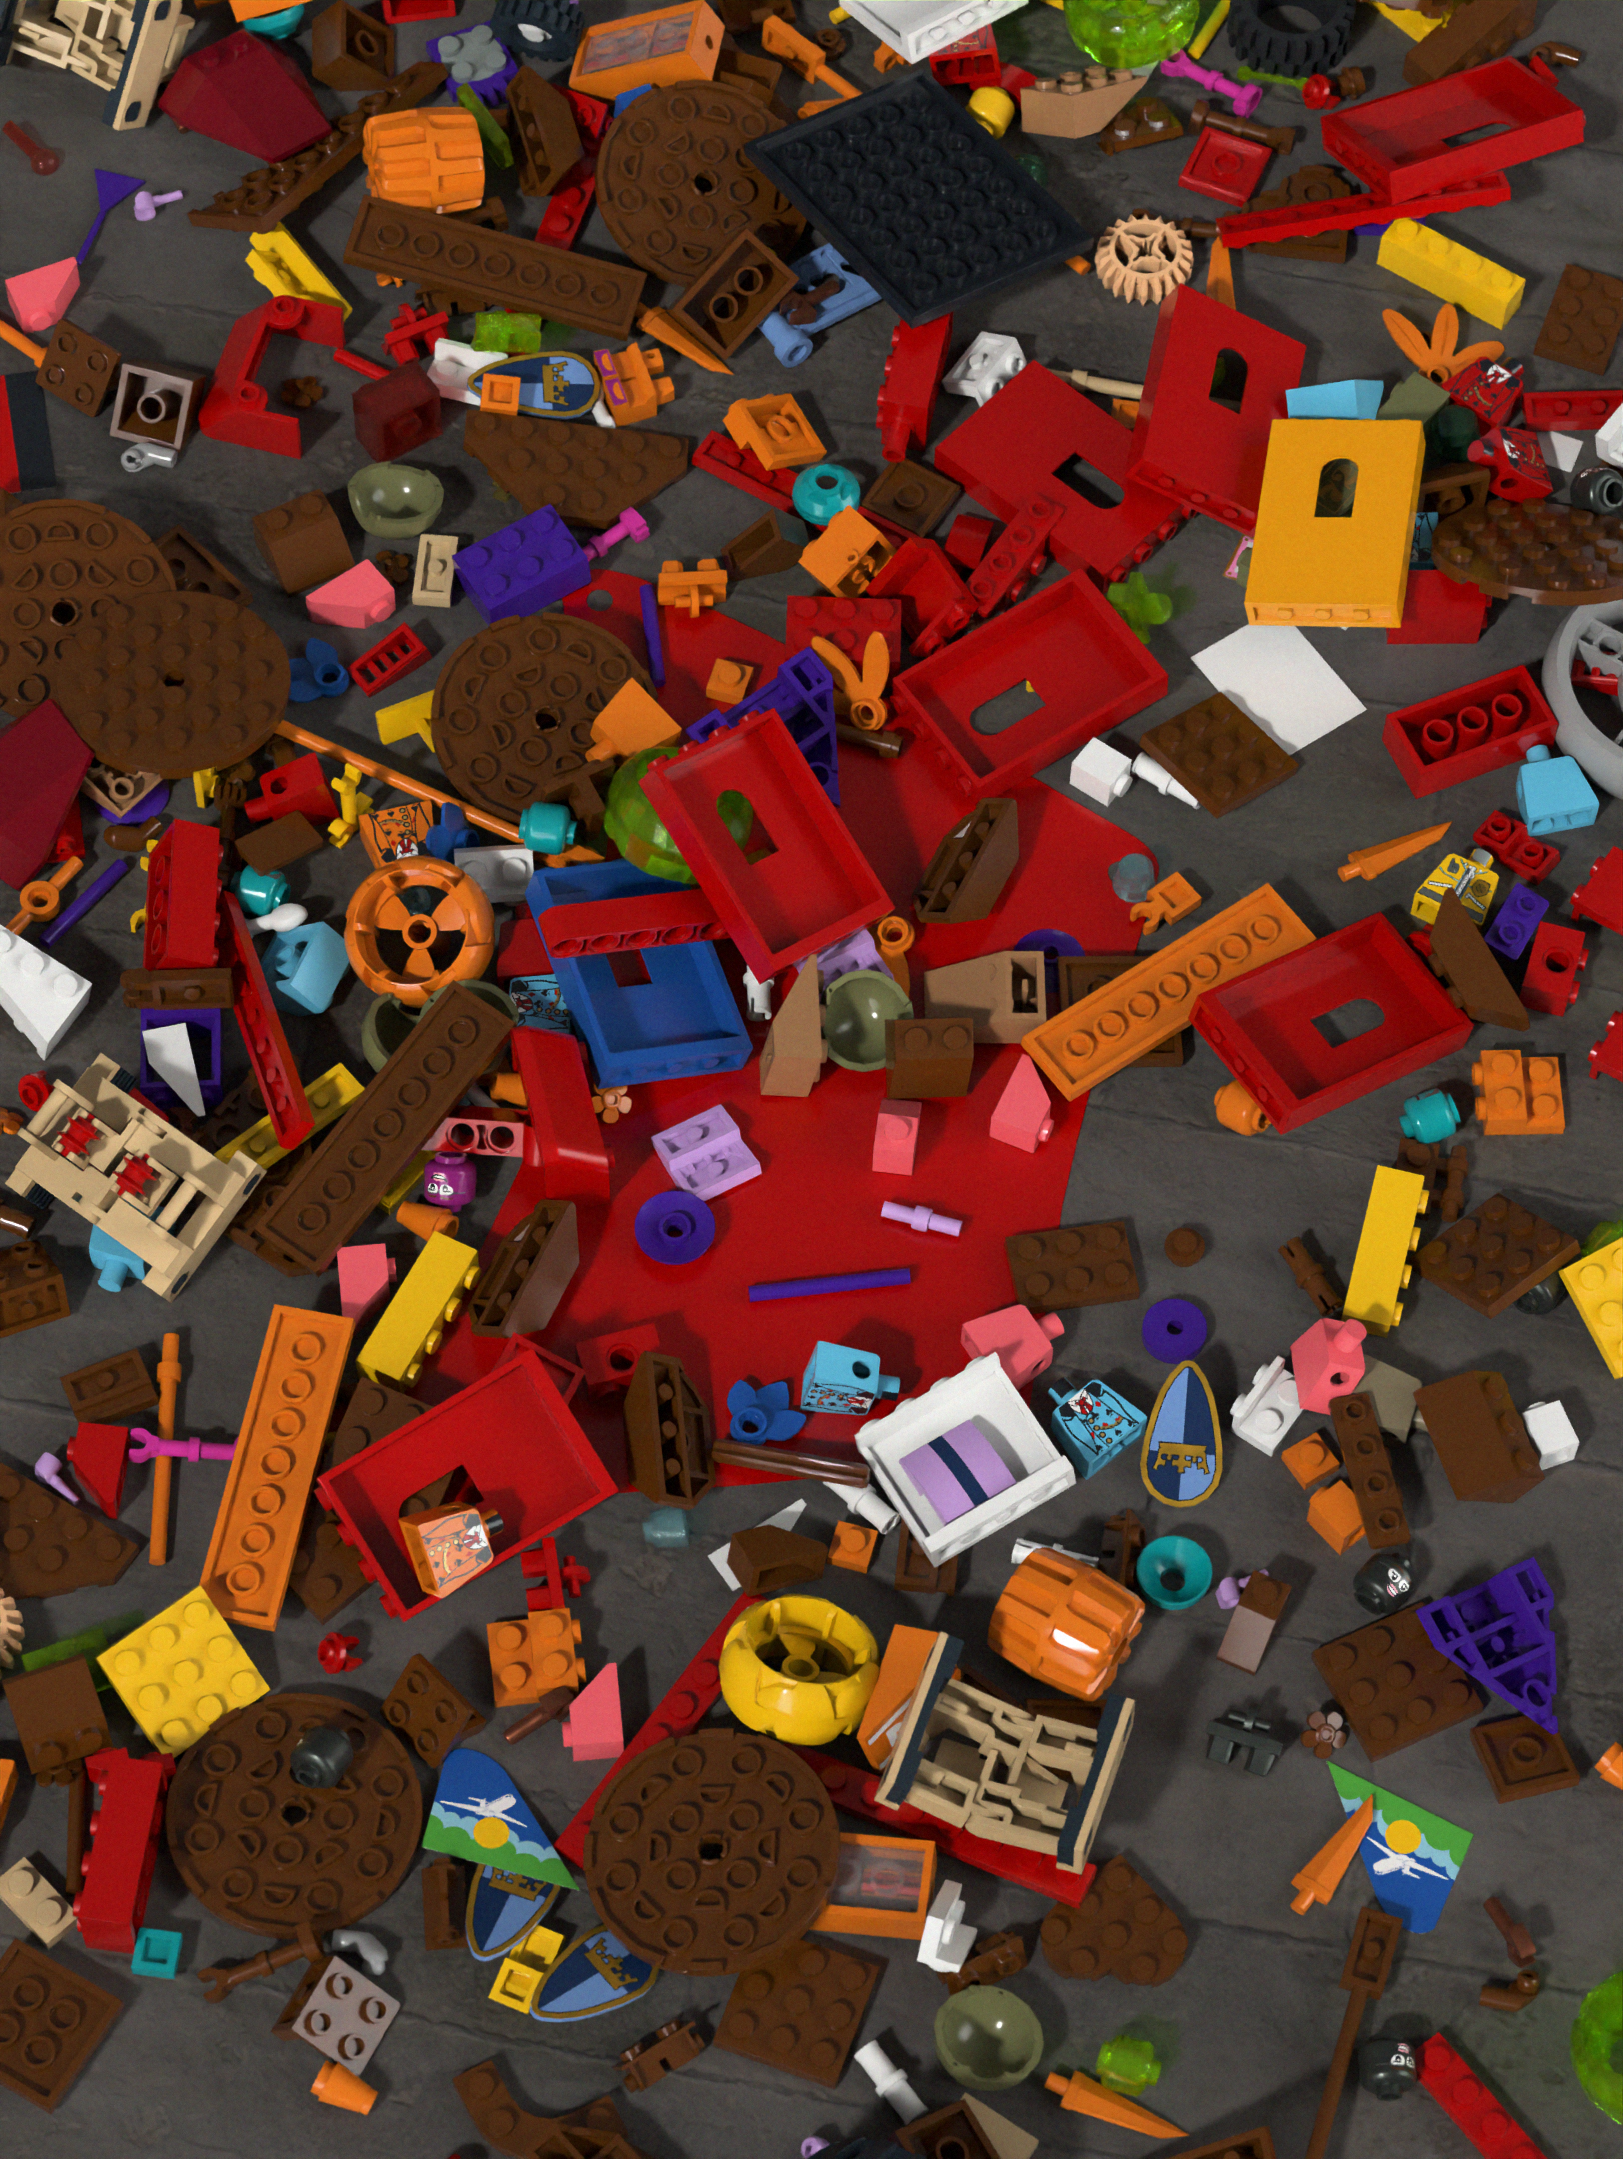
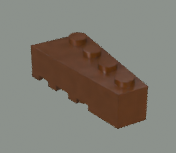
M1474 0L1469 6L1462 2L1453 11L1445 28L1438 24L1405 55L1402 78L1414 87L1485 64L1493 58L1501 57L1510 45L1519 39L1524 40L1533 31L1538 0Z

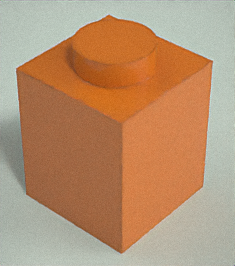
M1341 1479L1329 1488L1325 1485L1312 1495L1309 1500L1310 1507L1306 1521L1339 1555L1343 1554L1366 1535L1354 1492Z

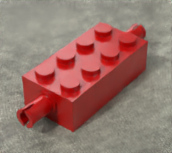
M954 311L914 329L902 318L899 325L894 326L891 347L894 348L892 355L888 354L884 370L886 381L885 385L881 384L877 399L879 410L876 420V428L882 429L881 444L884 445L882 457L889 462L899 463L904 461L906 449L925 452L952 339Z

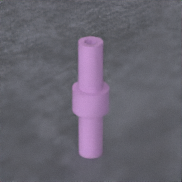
M885 1201L881 1212L882 1217L911 1224L912 1229L923 1232L931 1229L959 1237L963 1221L934 1214L933 1209L919 1205L916 1208H911Z

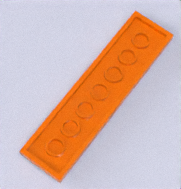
M1267 883L1022 1037L1021 1046L1070 1102L1192 1025L1188 1016L1197 995L1316 941L1317 938L1270 884Z
M274 1304L199 1583L226 1623L276 1632L356 1326L354 1318Z

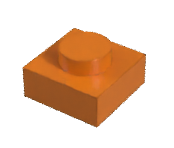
M484 373L479 411L517 416L521 378Z
M717 658L706 688V697L737 705L746 698L753 678L754 667Z
M1317 1432L1284 1450L1281 1457L1304 1490L1338 1471L1340 1465Z
M838 1520L827 1556V1564L867 1574L878 1539V1531Z

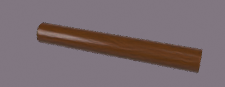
M83 1769L78 1773L72 1774L73 1781L69 1784L66 1893L69 1895H75L77 1890L83 1891L84 1876L81 1874L84 1856L86 1771Z

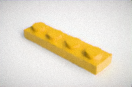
M341 1062L303 1089L315 1125L297 1147L346 1112L365 1090ZM268 1114L214 1153V1156L227 1165L236 1151L239 1150L266 1170L292 1150L280 1147L270 1115Z

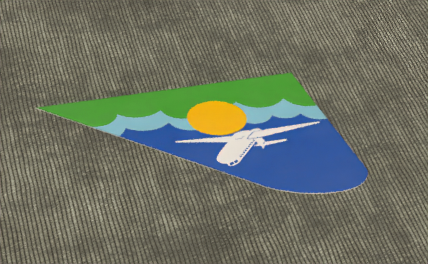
M471 1749L451 1751L445 1758L422 1847L580 1891L506 1771L496 1761L480 1752Z
M1327 1761L1348 1819L1373 1793V1821L1358 1848L1381 1907L1387 1914L1403 1919L1401 1925L1403 1928L1414 1933L1430 1932L1437 1924L1474 1834Z

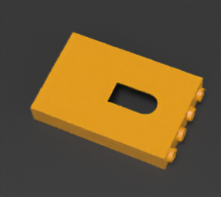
M1272 419L1244 601L1249 625L1401 628L1426 446L1422 420ZM1339 458L1353 461L1358 467V476L1352 517H1315L1323 467L1328 462Z

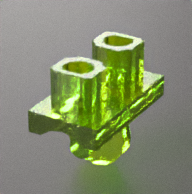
M496 310L494 313L476 312V328L471 348L479 352L537 353L542 336L540 332L542 318L538 314L507 313L504 310Z
M1131 572L1128 583L1111 582L1106 599L1114 609H1117V613L1143 644H1149L1151 638L1148 628L1150 624H1163L1173 613V605L1170 598L1165 594L1150 593L1142 572Z

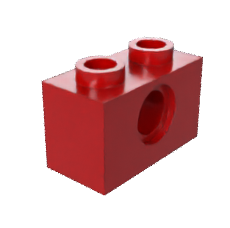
M1540 921L1519 1000L1524 1007L1563 1017L1567 1003L1575 1005L1581 983L1580 981L1573 980L1575 971L1584 972L1590 950L1582 948L1585 932ZM1549 968H1557L1562 972H1554Z
M654 1323L575 1343L576 1364L586 1371L582 1378V1383L588 1403L595 1401L611 1402L626 1394L640 1355L644 1351L664 1355ZM618 1363L631 1365L626 1370H617L613 1366Z

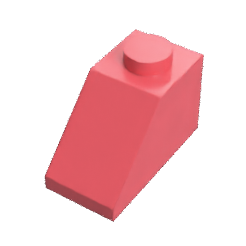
M75 257L5 280L9 304L24 335L34 331L45 330L49 326L57 324L62 318L80 286Z
M368 559L306 596L308 619L312 623L366 629L376 622L379 623L386 620L396 610L394 588Z
M1021 1055L991 1117L990 1137L1034 1154L1039 1141L1046 1142L1048 1140L1054 1120L1049 1118L1050 1099L1031 1058L1027 1055Z
M882 1098L874 1142L872 1171L912 1176L922 1102Z
M385 1243L342 1247L337 1252L342 1316L354 1318L356 1326L353 1337L390 1299L389 1282H397L395 1258H387Z
M608 1663L569 1706L570 1721L562 1722L564 1747H572L573 1761L618 1758L624 1752L616 1663Z

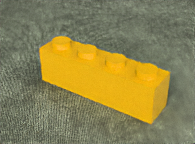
M1409 217L1395 219L1381 237L1377 259L1378 265L1496 328L1503 330L1519 309L1526 279Z
M1377 1165L1341 1321L1346 1322L1349 1319H1355L1364 1325L1368 1334L1387 1338L1390 1325L1399 1326L1404 1303L1396 1301L1399 1287L1404 1289L1408 1287L1412 1265L1405 1264L1407 1251L1416 1252L1421 1228L1414 1227L1413 1225L1416 1213H1425L1430 1191L1422 1189L1425 1176Z
M437 1231L433 1232L356 1358L357 1376L359 1379H361V1376L402 1394H404L408 1386L413 1388L416 1385L423 1370L422 1362L427 1354L433 1355L442 1340V1329L447 1321L453 1322L456 1319L462 1306V1300L460 1299L466 1289L472 1290L476 1286L480 1278L482 1269L478 1263V1250Z

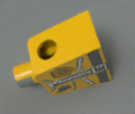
M1479 848L1473 850L1468 860L1455 853L1449 854L1417 889L1410 914L1434 925L1446 889L1453 887L1482 935L1499 881L1497 873L1489 870L1494 862L1492 855Z

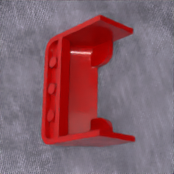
M279 295L235 321L199 409L198 421L201 432L209 438L301 459L303 452L299 419L265 411L268 405L267 391L263 386L255 383L254 380L273 333L344 349L346 340L343 308L294 296Z
M530 1025L510 1028L513 1073H519L544 1171L545 1199L572 1201L576 1206V1210L609 1204V1169L615 1168V1160L611 1144L604 1145L583 1067L589 1065L584 1041L577 1042L575 1035Z

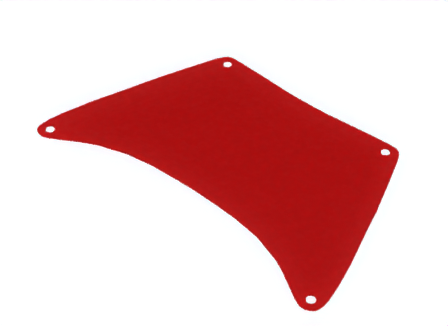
M606 569L590 570L592 582L564 596L562 599L565 615L589 621L616 636L631 649V655L638 661L643 670L646 669L649 674L639 588L645 584L654 586L666 680L664 686L655 687L658 695L657 701L658 705L682 728L678 744L658 757L667 754L669 759L679 755L677 750L692 741L686 733L688 727L716 708L723 714L735 706V704L706 697V688L717 658L754 667L753 678L746 698L777 677L778 667L785 663V644L706 606L699 607V617L691 618L689 607L675 608V605H658V585L632 575ZM595 590H605L611 594L613 603L607 610L595 611L587 604L588 595ZM833 686V688L842 691L839 686ZM883 696L879 698L887 708L886 722L879 729L869 732L883 735L885 730L903 736V747L898 759L879 756V750L836 739L840 808L835 807L895 906V909L884 919L891 916H900L907 919L914 928V942L904 952L910 976L908 999L912 1002L914 1018H925L924 972L1003 951H1013L1020 939L1036 930L1055 929L1069 934L1081 945L1085 956H1134L1146 917L1141 916L1132 922L1130 920V912L1134 905L1140 902H1148L1146 900L1147 891L1156 886L1159 865L1155 855L1144 843L1130 833L1032 776L995 797L1014 798L1017 802L1019 859L986 919L954 924L921 923L917 918V912L911 895L943 837L964 816L976 810V804L970 797L965 798L961 795L951 772L948 769L944 771L939 767L933 756L932 748L927 742L921 743L915 736L910 720L906 715L900 716L893 708L891 701ZM866 706L867 713L874 717L873 711ZM835 714L836 723L855 727L851 722L850 714ZM640 788L623 807L610 815L605 863L620 858L632 860L647 858L655 854L662 856L678 854L691 889H702L642 788ZM729 790L722 792L718 796L716 803L717 811L745 857L763 848H766L772 854L778 851L750 803L741 793ZM1118 861L1129 863L1134 869V877L1129 883L1117 884L1108 876L1109 867ZM882 919L880 922L876 923L875 925L871 926V928L877 929L878 926H879V924H880L884 919ZM899 931L893 932L889 940L891 942L900 940L902 933ZM732 938L712 940L753 1049L742 1070L627 1085V1091L622 1096L631 1099V1109L628 1113L618 1112V1120L614 1123L603 1122L601 1120V1112L596 1113L603 1144H611L615 1160V1168L609 1169L610 1203L576 1210L580 1263L546 1328L522 1334L521 1336L577 1366L575 1359L576 1342L654 1323L664 1355L680 1358L685 1367L684 1373L695 1384L708 1407L712 1448L714 1441L718 1438L733 1440L730 1433V1422L733 1416L727 1406V1397L729 1391L738 1380L748 1383L755 1392L766 1385L784 1381L789 1392L788 1410L804 1414L806 1422L799 1433L785 1441L767 1440L761 1446L867 1465L858 1451L854 1435L859 1433L861 1427L873 1419L881 1420L890 1415L904 1400L909 1398L917 1399L927 1393L938 1380L944 1377L952 1378L964 1371L972 1359L961 1344L962 1324L1017 1305L1004 1247L1005 1237L1059 1230L1065 1192L1091 1089L1069 1102L1021 1046V1043H973L974 1059L966 1096L898 1099L922 1102L912 1176L872 1171L879 1109L882 1098H887L886 1067L868 1072H860L846 1069L827 1056L826 1063H820L819 1081L813 1082L808 1097L761 1095L759 1059L773 1020L798 978L799 973L796 967H793L774 977V986L770 988L772 1017L767 1020L765 1019V1013H763L764 1021L749 1020L746 1017L747 988L743 986V975L747 973V963ZM639 949L605 953L618 988L652 984ZM1050 952L1044 954V957L1049 960L1057 957L1054 953ZM1058 992L1045 993L1046 1022L1059 1014ZM573 1026L572 1035H575L577 1042H579L575 1028ZM1022 1054L1029 1056L1051 1102L1049 1118L1054 1120L1048 1140L1046 1142L1039 1141L1034 1154L990 1137L991 1117ZM585 1065L583 1067L591 1097L599 1096L592 1089L594 1080L589 1066ZM721 1104L739 1127L741 1139L759 1161L762 1174L704 1201L714 1216L715 1235L711 1246L701 1257L681 1265H668L655 1261L647 1256L637 1243L634 1229L635 1219L638 1211L647 1200L659 1193L679 1191L659 1158L650 1137ZM522 1161L520 1169L485 1242L478 1252V1263L482 1269L480 1278L472 1290L466 1289L460 1299L462 1300V1306L456 1319L453 1322L447 1321L441 1331L442 1340L433 1355L427 1354L421 1364L423 1370L418 1382L413 1388L408 1386L404 1392L405 1395L435 1407L490 1374L510 1338L475 1336L471 1331L472 1323L468 1304L502 1240L523 1218L534 1212V1206L541 1199H545L543 1167L531 1166ZM885 1201L911 1208H916L919 1205L933 1209L934 1214L963 1221L960 1235L958 1237L931 1229L923 1232L912 1229L911 1224L882 1217L883 1204ZM673 1230L669 1232L668 1236L680 1237L682 1233ZM909 1268L911 1284L756 1302L749 1301L748 1286ZM1046 1312L1031 1315L1036 1321L1044 1317ZM824 1341L877 1354L880 1357L879 1374L900 1377L897 1400L890 1401L874 1398L866 1415L800 1410L803 1373L817 1342ZM618 1363L613 1367L617 1370H626L631 1365ZM1034 1379L1018 1391L1028 1408L1030 1407ZM581 1380L568 1408L619 1491L614 1494L640 1492L629 1483L622 1414V1407L627 1393L611 1402L595 1401L588 1403ZM344 1401L338 1405L340 1406L339 1410H333L332 1423L328 1433L338 1431L348 1408ZM749 1425L744 1427L743 1430L747 1433H755L758 1429L755 1426ZM326 1442L324 1444L322 1456L324 1452L330 1449V1446H326ZM320 1460V1463H319V1467H318V1471H317L316 1478H317V1476H318V1474H319V1471H320V1469H321V1467H322L321 1460ZM714 1460L716 1483L713 1487L808 1479L720 1463ZM463 1464L460 1465L443 1503L483 1501V1497Z

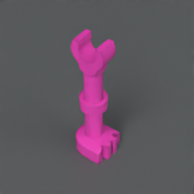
M1178 47L1171 49V60L1175 62H1169L1165 59L1161 61V72L1164 75L1170 77L1187 76L1204 84V89L1212 93L1218 91L1235 99L1233 111L1236 116L1240 115L1248 119L1260 102L1262 88L1252 83L1247 84L1243 88L1223 78V74L1216 70L1210 72L1193 64L1187 58L1186 53Z
M630 506L620 514V523L601 536L594 535L587 540L588 545L583 547L582 550L587 556L588 562L595 557L600 559L608 554L607 549L627 535L638 544L648 538L650 533L648 532L649 528L646 526L647 523L633 507Z
M143 1428L131 1429L130 1441L142 1442L145 1447L142 1449H129L128 1460L133 1463H142L150 1457L153 1458L161 1455L188 1457V1462H198V1458L232 1461L239 1436L234 1441V1444L200 1442L198 1437H190L189 1441L160 1439L157 1436L151 1435L149 1431Z

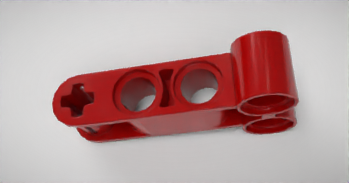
M456 1105L421 1149L523 1157L525 1164L542 1167L529 1111L523 1109ZM464 1123L469 1125L473 1129L474 1135L463 1134L457 1124ZM504 1126L509 1128L514 1137H503L497 1131V1127Z

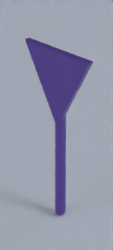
M94 168L100 211L76 258L77 266H81L107 211L146 184L144 180Z

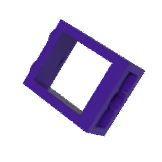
M221 1008L186 1010L141 1009V1094L160 1110L188 1106L167 1082H154V1068L149 1064L142 1031L186 1023L189 1038L212 1037V1080H198L204 1108L220 1105L223 1101V1017Z

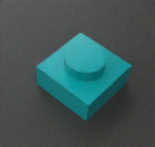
M139 1927L131 1965L132 1974L175 1980L183 1943L182 1933Z

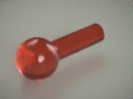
M12 120L3 126L2 131L31 159L30 165L36 174L47 176L57 171L59 168V158L53 150L40 148Z

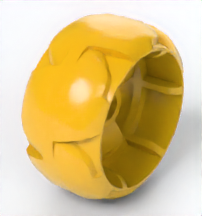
M785 1594L780 1598L770 1601L762 1600L756 1602L740 1613L726 1634L719 1661V1674L723 1697L727 1705L746 1726L776 1738L781 1743L815 1746L828 1743L841 1733L849 1735L860 1727L869 1699L875 1689L882 1663L879 1645L874 1635L856 1615L852 1616L834 1603L820 1597L804 1594ZM770 1656H788L783 1660L780 1672L772 1670L761 1660L767 1659ZM819 1666L825 1667L831 1672H819Z

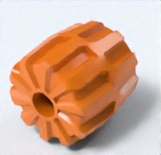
M418 107L374 115L367 119L363 130L365 144L363 147V161L368 165L369 173L365 181L366 187L371 189L370 196L440 216L474 210L481 205L485 186L484 157L479 129L470 110L464 107Z
M1048 1547L1036 1548L1017 1567L1004 1588L990 1620L987 1644L994 1653L1039 1682L1081 1700L1093 1702L1116 1679L1118 1664H1124L1131 1653L1129 1644L1140 1633L1142 1623L1139 1621L1145 1613V1603L1138 1595L1097 1568Z

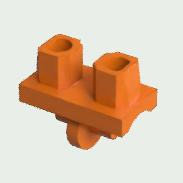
M702 559L697 562V571L683 572V565L678 560L664 561L662 571L658 573V605H675V608L689 607L690 617L697 618L699 617L700 606H713V603L726 602L727 571L720 570L716 559Z

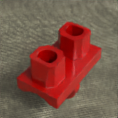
M403 303L398 306L400 316L389 320L393 331L384 334L385 343L381 345L385 356L392 354L401 369L419 361L420 356L414 346L415 344L425 341L431 355L434 356L435 344L438 338L450 340L447 331L449 318L445 311L427 318L424 307L412 311L408 303Z
M554 1536L542 1538V1548H535L520 1553L523 1578L546 1576L547 1580L546 1586L526 1588L528 1612L564 1609L565 1603L562 1588L568 1589L569 1598H578L581 1596L580 1586L587 1584L591 1579L590 1570L585 1566L577 1565L575 1556L564 1557V1568L559 1569Z

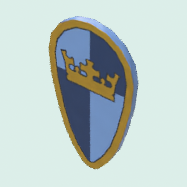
M565 351L538 352L499 360L480 368L470 375L467 381L468 390L481 399L484 373L520 377L517 412L555 419L576 418L590 411L598 400L600 390L597 371L590 362L575 353Z
M1190 1360L1181 1362L1168 1376L1162 1386L1150 1416L1140 1459L1141 1477L1148 1492L1162 1504L1176 1508L1192 1507L1208 1499L1218 1486L1222 1473V1441L1214 1396L1207 1378L1198 1364Z
M479 1863L472 1880L465 1925L467 1942L472 1955L480 1961H490L517 1946L548 1913L559 1895L560 1885Z
M605 1925L596 1927L575 1940L542 1975L532 1995L529 2007L530 2013L535 2019L547 2022L577 2021L623 2007L643 1997L653 1987L659 1969L631 1954L618 1943Z

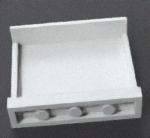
M839 0L840 7L911 64L1029 3L1028 0Z
M996 1352L988 1357L980 1356L975 1358L965 1367L964 1371L952 1378L944 1377L938 1380L927 1393L917 1399L909 1398L904 1400L895 1408L893 1413L881 1420L873 1419L861 1427L859 1433L854 1435L859 1453L934 1568L1076 1484L1073 1466L1065 1455L1061 1457L1002 1369ZM970 1420L994 1448L1017 1483L944 1526L925 1495L920 1496L898 1461L965 1421Z

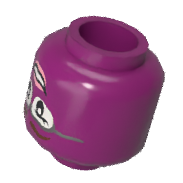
M442 1151L436 1153L435 1158L429 1160L424 1167L425 1198L429 1202L437 1204L440 1208L450 1209L452 1212L461 1211L462 1205L472 1202L476 1197V1165L468 1160L467 1154L463 1152Z

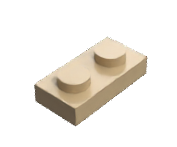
M420 535L412 594L413 605L451 608L455 577L452 555L458 553V537Z
M25 1857L0 1877V1899L48 1950L77 1926L78 1917L73 1916V1908Z

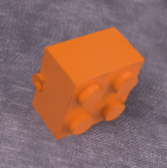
M848 505L843 511L837 512L830 519L828 528L818 539L812 540L805 547L802 557L798 562L833 597L862 598L867 592L865 588L870 583L869 579L876 577L897 550L878 529Z

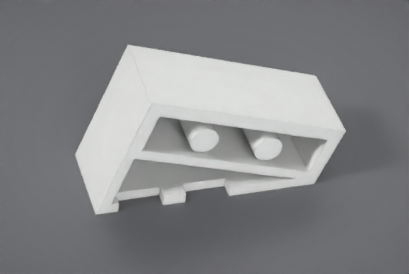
M0 925V1005L14 1020V1025L20 1033L24 1032L37 1048L39 1056L45 1061L88 1004L92 983Z

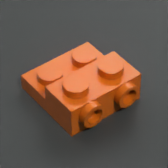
M791 393L775 396L774 394H767L752 400H747L746 398L739 399L728 408L729 413L722 420L740 450L753 448L766 471L817 462L827 453Z
M1481 1050L1478 1062L1472 1063L1473 1086H1479L1480 1097L1475 1099L1476 1120H1483L1484 1135L1563 1134L1565 1120L1558 1057H1521L1520 1050Z
M570 1608L528 1612V1619L487 1624L495 1707L540 1703L539 1697L563 1686L571 1690L575 1698L579 1696L578 1683L586 1682L584 1657L575 1658L574 1645L582 1644L580 1621L579 1619H571Z

